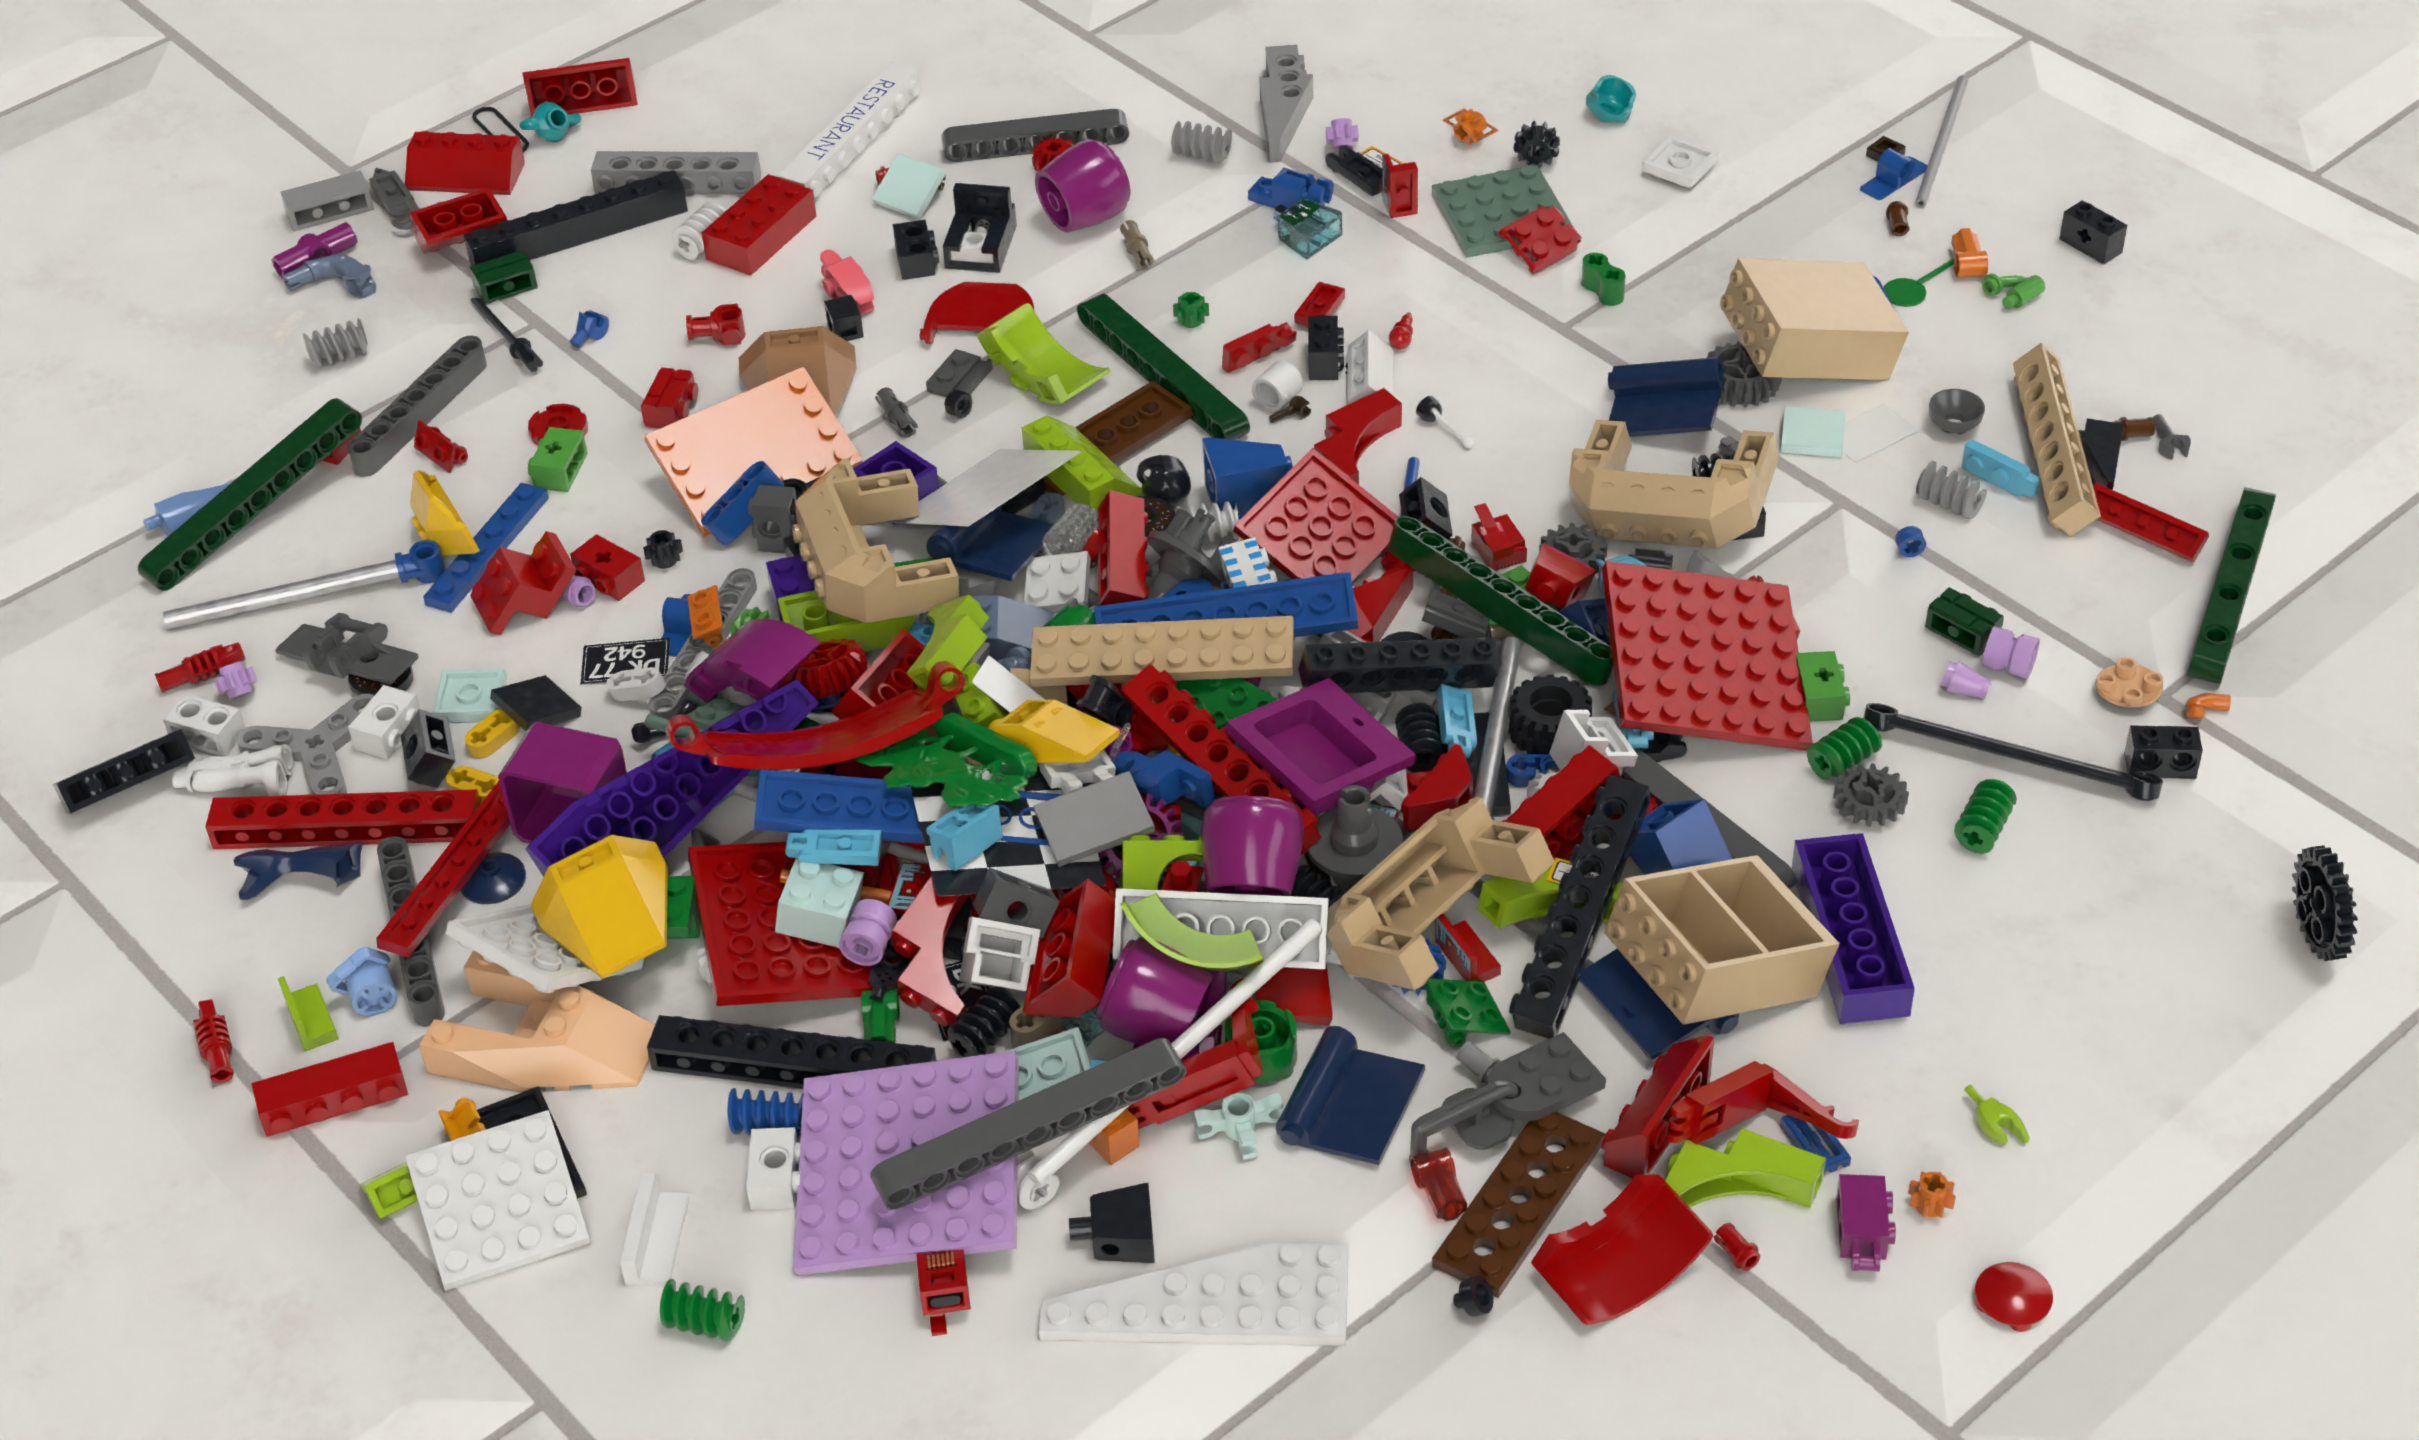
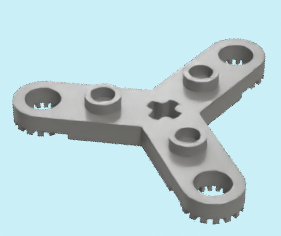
M361 694L355 696L311 730L270 726L247 727L240 731L236 737L238 748L241 753L245 751L252 753L274 745H289L294 761H302L304 763L313 794L347 793V788L335 752L352 740L348 727L360 714L359 708L362 709V706L365 708L374 695ZM255 737L257 739L260 738V741L253 744H248V741L250 742L251 738L253 740H255ZM328 784H330V787L333 786V784L335 786V788L330 791H322V789H325L324 786L328 787Z

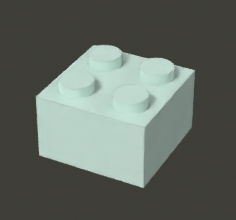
M796 858L778 902L775 932L839 948L841 936L844 929L848 926L853 908L861 898L864 872L832 864L800 862Z

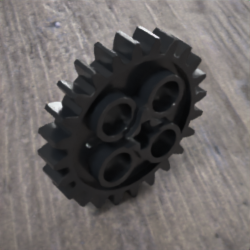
M2325 845L2302 849V853L2297 854L2298 862H2294L2297 873L2292 874L2296 886L2292 887V891L2296 894L2293 904L2297 910L2296 919H2299L2301 922L2300 932L2306 933L2305 941L2306 943H2311V952L2317 953L2318 959H2323L2326 962L2347 958V954L2352 953L2351 946L2355 945L2353 934H2357V929L2353 922L2358 920V917L2353 913V908L2357 905L2353 901L2352 893L2354 890L2348 885L2349 874H2343L2344 863L2338 862V854L2332 853L2330 847L2325 848Z

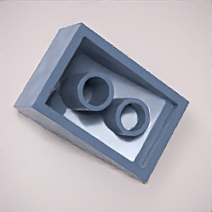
M1000 595L971 596L980 603L982 610L990 617L981 630L988 637L984 642L991 644L989 656L994 660L1007 657L1008 651L1017 646H1022L1032 653L1033 627H1043L1055 614V612Z

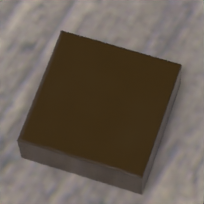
M1882 136L1867 147L1866 156L1878 161L1882 153L1887 149H1893L1904 155L1906 146L1886 136Z

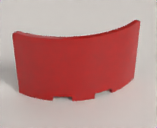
M1659 1174L1635 1175L1619 1196L1603 1209L1606 1216L1594 1225L1590 1226L1586 1221L1572 1229L1548 1234L1531 1261L1535 1269L1585 1325L1598 1324L1619 1317L1656 1296L1675 1281L1699 1257L1713 1238L1712 1231Z

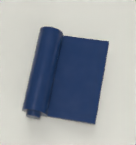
M1720 357L1614 366L1612 372L1608 373V386L1615 394L1609 421L1625 422L1629 437L1712 431L1724 383L1722 359Z
M1000 505L970 526L941 525L927 540L926 548L928 554L934 560L950 557L954 567L1013 581L1056 533L1058 525L1001 511L1002 505Z
M1618 948L1585 968L1579 980L1651 1061L1667 1052L1673 1044L1684 1041L1704 1027H1707L1713 1034H1726L1731 1032L1738 1024L1739 1014L1683 1025Z
M1329 1026L1324 1030L1276 1123L1275 1129L1284 1143L1291 1146L1297 1145L1380 1165L1426 1070L1425 1065L1359 1050L1356 1038L1351 1032L1339 1026Z

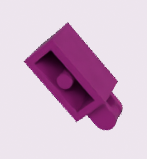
M1839 1174L1836 1204L1840 1258H1851L1852 1271L1869 1270L1879 1272L1881 1259L1886 1260L1888 1244H1895L1896 1239L1895 1222L1888 1220V1214L1893 1213V1192L1886 1191L1885 1176Z

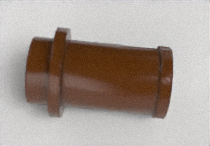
M1901 201L1890 203L1886 209V217L1890 220L1891 231L1895 236H1903L1910 229L1907 221L1908 207Z
M2120 417L2119 420L2114 421L2115 423L2124 424L2121 441H2127L2130 437L2153 436L2155 433V423L2152 417L2141 419Z

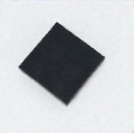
M546 675L491 689L490 699L525 731L535 722L553 725L581 716L582 707Z

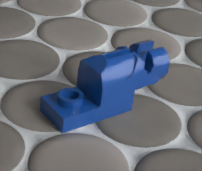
M1283 167L1273 179L1261 177L1248 190V200L1272 208L1284 205L1290 209L1295 205L1300 209L1301 206L1298 204H1303L1302 200H1308L1322 205L1320 208L1325 209V203L1329 204L1332 199L1334 183L1332 180L1318 177L1316 181L1313 174H1304Z
M1127 750L1118 754L1112 762L1116 767L1115 771L1122 774L1130 771L1139 793L1144 796L1148 794L1153 795V801L1155 802L1163 799L1165 805L1184 795L1186 798L1192 799L1206 807L1215 800L1211 774L1168 750L1161 752L1154 758H1149L1136 751Z

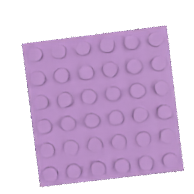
M1016 1051L804 1078L799 1171H801L797 1192L793 1269L797 1276L917 1261L916 1254L927 1253L929 1255V1252H932V1255H934V1252L939 1254V1251L942 1254L944 1253L943 1251L948 1253V1251L953 1252V1250H964V1255L1017 1248L1018 1156L907 1206L893 1210L886 1208L870 1178L872 1169L882 1161L1018 1101L1019 1058Z

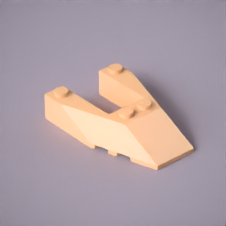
M473 950L464 966L471 994L528 1006L514 1034L511 1035L434 1019L419 1044L427 1073L517 1092H524L537 1086L539 1088L555 1087V1091H569L575 1085H592V1089L637 1087L650 1063L647 1045L655 1024L582 984H579L577 987L556 989L552 993L537 991L533 988V984L522 978L510 975L507 969L484 960L483 955Z

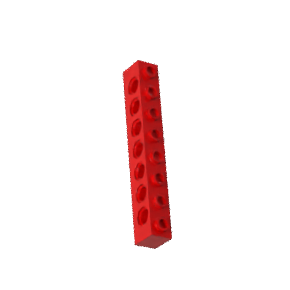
M1149 664L1121 688L1126 699L1133 705V709L1185 760L1211 774L1213 788L1222 797L1261 796L1281 799L1296 806L1297 811L1301 813L1303 818L1304 834L1301 855L1322 838L1315 826L1319 823L1315 815L1307 807L1301 810L1296 805L1297 799L1285 786L1282 789L1278 788L1275 785L1277 782L1275 777L1264 767L1259 769L1255 765L1257 761L1243 748L1239 750L1234 745L1236 741L1225 732L1226 728L1223 727L1219 730L1214 725L1216 724L1215 719L1205 708L1199 711L1194 706L1196 701L1184 688L1179 691L1175 687L1177 683L1166 670L1159 672L1152 664Z
M477 789L217 797L212 799L205 828L213 849L336 846L350 843L371 845L379 844L382 840L393 836L403 838L406 843L451 842L481 802Z

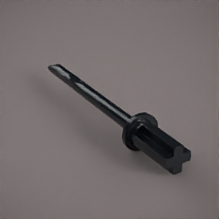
M480 298L470 299L475 307L511 344L509 352L513 358L520 359L531 372H536L537 367H542L543 361L531 349L529 340L522 337L516 338Z

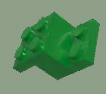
M668 876L667 939L699 938L701 924L695 898L693 876Z

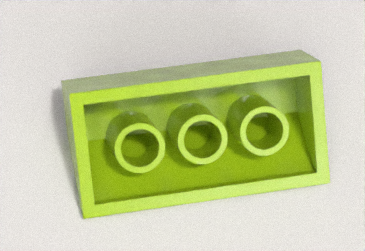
M1046 415L1021 427L1024 450L1082 451L1046 476L1091 518L1098 516V507L1109 490L1132 496L1142 494V488L1074 426Z
M815 590L778 598L782 622L805 631L816 638L819 643L831 641L832 639L836 641L841 639L855 640L856 643L861 644L865 652L887 647L903 628L909 632L913 623L916 622L914 615L886 619L881 622L864 623L827 610L823 599L817 598Z

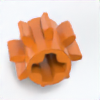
M1469 109L1467 112L1462 111L1454 117L1458 122L1453 126L1454 134L1461 142H1467L1470 145L1473 142H1479L1485 137L1482 131L1487 128V123L1481 113L1473 112L1472 109Z
M1923 1171L1921 1172L1919 1182L1915 1180L1910 1181L1908 1194L1911 1195L1909 1206L1911 1208L1916 1207L1917 1211L1922 1214V1217L1938 1216L1942 1218L1944 1208H1954L1956 1196L1953 1194L1955 1183L1948 1182L1941 1172L1925 1173Z

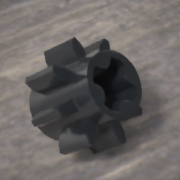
M659 530L652 533L650 538H646L647 546L643 547L645 560L651 559L652 566L665 569L672 567L677 561H680L679 553L683 552L681 539L675 540L673 532Z

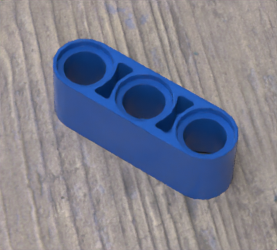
M764 461L752 464L703 515L701 519L702 525L721 545L733 542L754 521L753 516L749 515L748 504L750 497L755 496L758 485L784 487L783 481Z

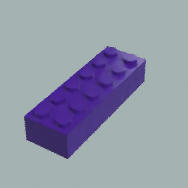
M1863 833L1795 840L1791 869L1796 877V885L1802 904L1840 943L1825 977L1839 1023L1845 1024L1910 1017L1915 987Z

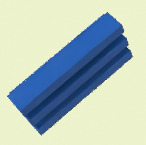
M1789 1115L1781 1117L1780 1126L1796 1148L1826 1158L1825 1171L1829 1170L1830 1173L1837 1171L1840 1165L1843 1168L1850 1166L1851 1156L1837 1137L1812 1124L1835 1155L1831 1157L1822 1145L1821 1139L1815 1131L1811 1130L1806 1121Z

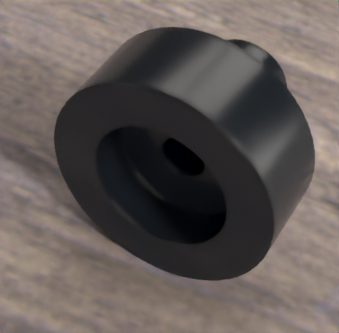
M1475 1276L1461 1281L1459 1293L1454 1294L1453 1302L1456 1308H1463L1469 1316L1476 1317L1487 1314L1492 1310L1494 1303L1493 1292L1484 1277Z

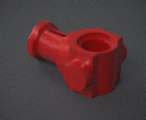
M738 304L719 305L714 311L710 312V316L692 317L691 315H686L688 340H694L695 337L712 336L713 340H717L722 345L741 344V341L745 338L746 333L742 310L738 307Z

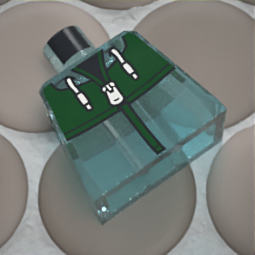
M1302 199L1290 208L1278 205L1273 212V219L1278 221V237L1280 241L1307 260L1342 236V212L1325 205Z

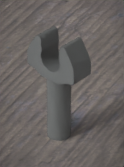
M2161 414L2153 416L2155 428L2163 438L2160 440L2158 447L2160 454L2172 460L2175 448H2177L2185 457H2188L2191 444L2189 436L2175 435Z

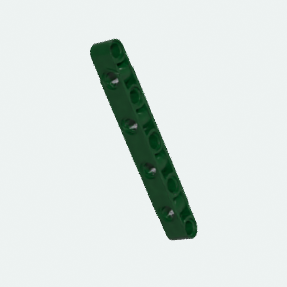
M2244 487L2188 672L2189 677L2218 684L2222 682L2276 498L2274 493Z

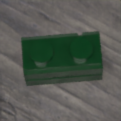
M524 250L469 267L474 289L485 305L498 299H505L538 287L533 265L527 258Z
M1949 587L1940 597H1937L1929 604L1925 627L1980 657L1985 652L1993 627L2002 628L2004 616L1999 614L1994 608H1988L1973 600L1969 595Z

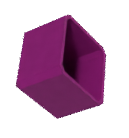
M541 722L532 724L498 775L513 835L521 842L531 843L573 802L626 774L622 748L618 739Z

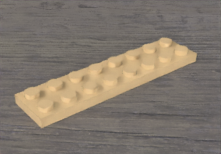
M1293 616L1033 627L1030 668L1031 686L1091 684L1090 678L1092 675L1104 678L1110 683H1128L1149 664H1152L1159 672L1166 670L1175 681L1293 676Z

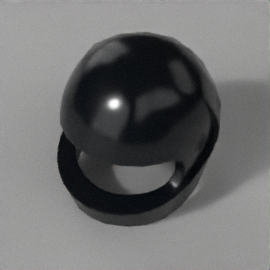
M1157 455L1144 459L1138 465L1136 476L1139 482L1142 483L1143 496L1163 499L1171 504L1173 509L1185 502L1191 491V480L1184 464L1178 458L1169 455ZM1148 469L1151 470L1149 477L1144 474Z

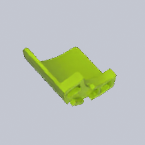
M1029 303L1023 304L976 334L996 366L1002 364L1011 374L1009 381L1024 393L1029 390L1038 395L1037 398L1040 402L1061 405L1110 373L1108 367H1096L1085 363L1061 346L1042 324Z
M1157 893L1130 905L1126 902L1120 903L1125 915L1144 939L1156 949L1180 962L1204 968L1205 970L1233 971L1250 968L1264 961L1251 929L1230 935H1213L1194 930L1177 920L1166 909ZM1156 941H1159V942H1161V943H1163V944H1165V945H1167V946H1169V947H1171V948L1177 950L1178 952H1180V953L1183 954L1184 956H1181V955H1179V954H1177V953H1175V952H1172V951L1168 950L1167 948H1165L1164 946H1162L1161 944H1159V943L1156 942Z

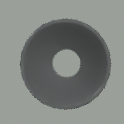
M1963 389L1939 391L1932 396L1929 402V416L1931 420L1946 433L1963 434L1975 428L1982 422L1985 413V404L1982 399L1976 394ZM1950 419H1957V420H1960L1961 422H1952V421H1948V420H1950Z

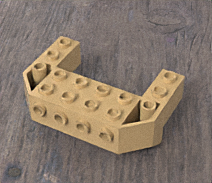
M1596 420L1585 449H1573L1569 486L1577 513L1591 530H1597V536H1604L1608 540L1684 545L1698 548H1719L1756 527L1779 461V453L1774 432L1743 430L1734 459H1717L1710 478L1623 471L1632 448L1626 423L1623 421Z
M849 458L842 459L795 501L797 524L792 525L794 541L799 543L802 561H807L808 576L810 580L814 579L816 596L823 599L827 610L864 623L926 613L935 606L959 598V575L950 557L895 567L886 544L869 547L860 527L919 516L918 485L910 468L857 477Z
M1478 796L1468 800L1469 803L1452 810L1448 808L1436 813L1329 907L1327 936L1346 973L1411 990H1416L1425 985L1428 978L1439 968L1421 933L1426 931L1429 924L1440 914L1448 911L1452 903L1463 893L1471 890L1484 874L1529 883L1539 880L1544 875V872L1555 863L1540 829L1492 820L1482 797Z

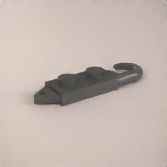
M375 168L373 178L369 179L370 185L389 215H404L420 209L395 170L389 172ZM395 220L391 221V224L397 229H413L411 220L403 223Z

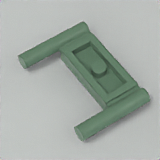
M690 691L687 700H692L697 706L701 707L696 708V710L686 716H689L695 722L699 731L702 732L744 709L745 706L733 703L726 698H714L706 703ZM648 714L645 719V726L665 732L666 724L669 720ZM681 726L676 730L675 735L686 738L690 733L691 727Z

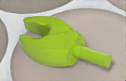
M1971 1084L1964 1089L1978 1105L1975 1109L1976 1120L1980 1129L1989 1139L1998 1144L2006 1145L2008 1138L2000 1127L2005 1126L2022 1143L2026 1144L2029 1142L2030 1138L2026 1127L2013 1109L1999 1103L1998 1100L1992 1097L1985 1100Z

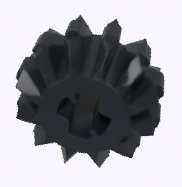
M1535 120L1531 123V127L1523 124L1521 131H1517L1514 138L1513 150L1515 153H1518V160H1527L1526 165L1536 163L1539 169L1542 166V162L1550 165L1553 157H1557L1559 154L1560 138L1556 136L1555 127L1547 129L1548 124L1546 121L1541 126L1537 125Z

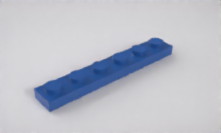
M521 482L473 537L480 551L475 554H459L424 594L425 605L452 613L472 590L474 584L479 581L487 567L488 561L493 558L498 548H507L549 499L547 489Z

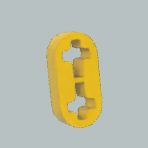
M502 709L495 710L466 733L464 739L468 754L471 757L481 759L492 755L517 735L520 726Z
M466 766L456 767L449 771L446 776L448 790L477 789L481 803L499 781L497 776Z

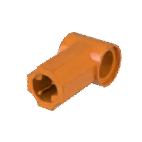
M1970 228L1960 229L1956 234L1952 235L1951 240L1955 255V276L1957 278L1987 276L1988 255L1986 251H1981L1977 234L1973 233Z

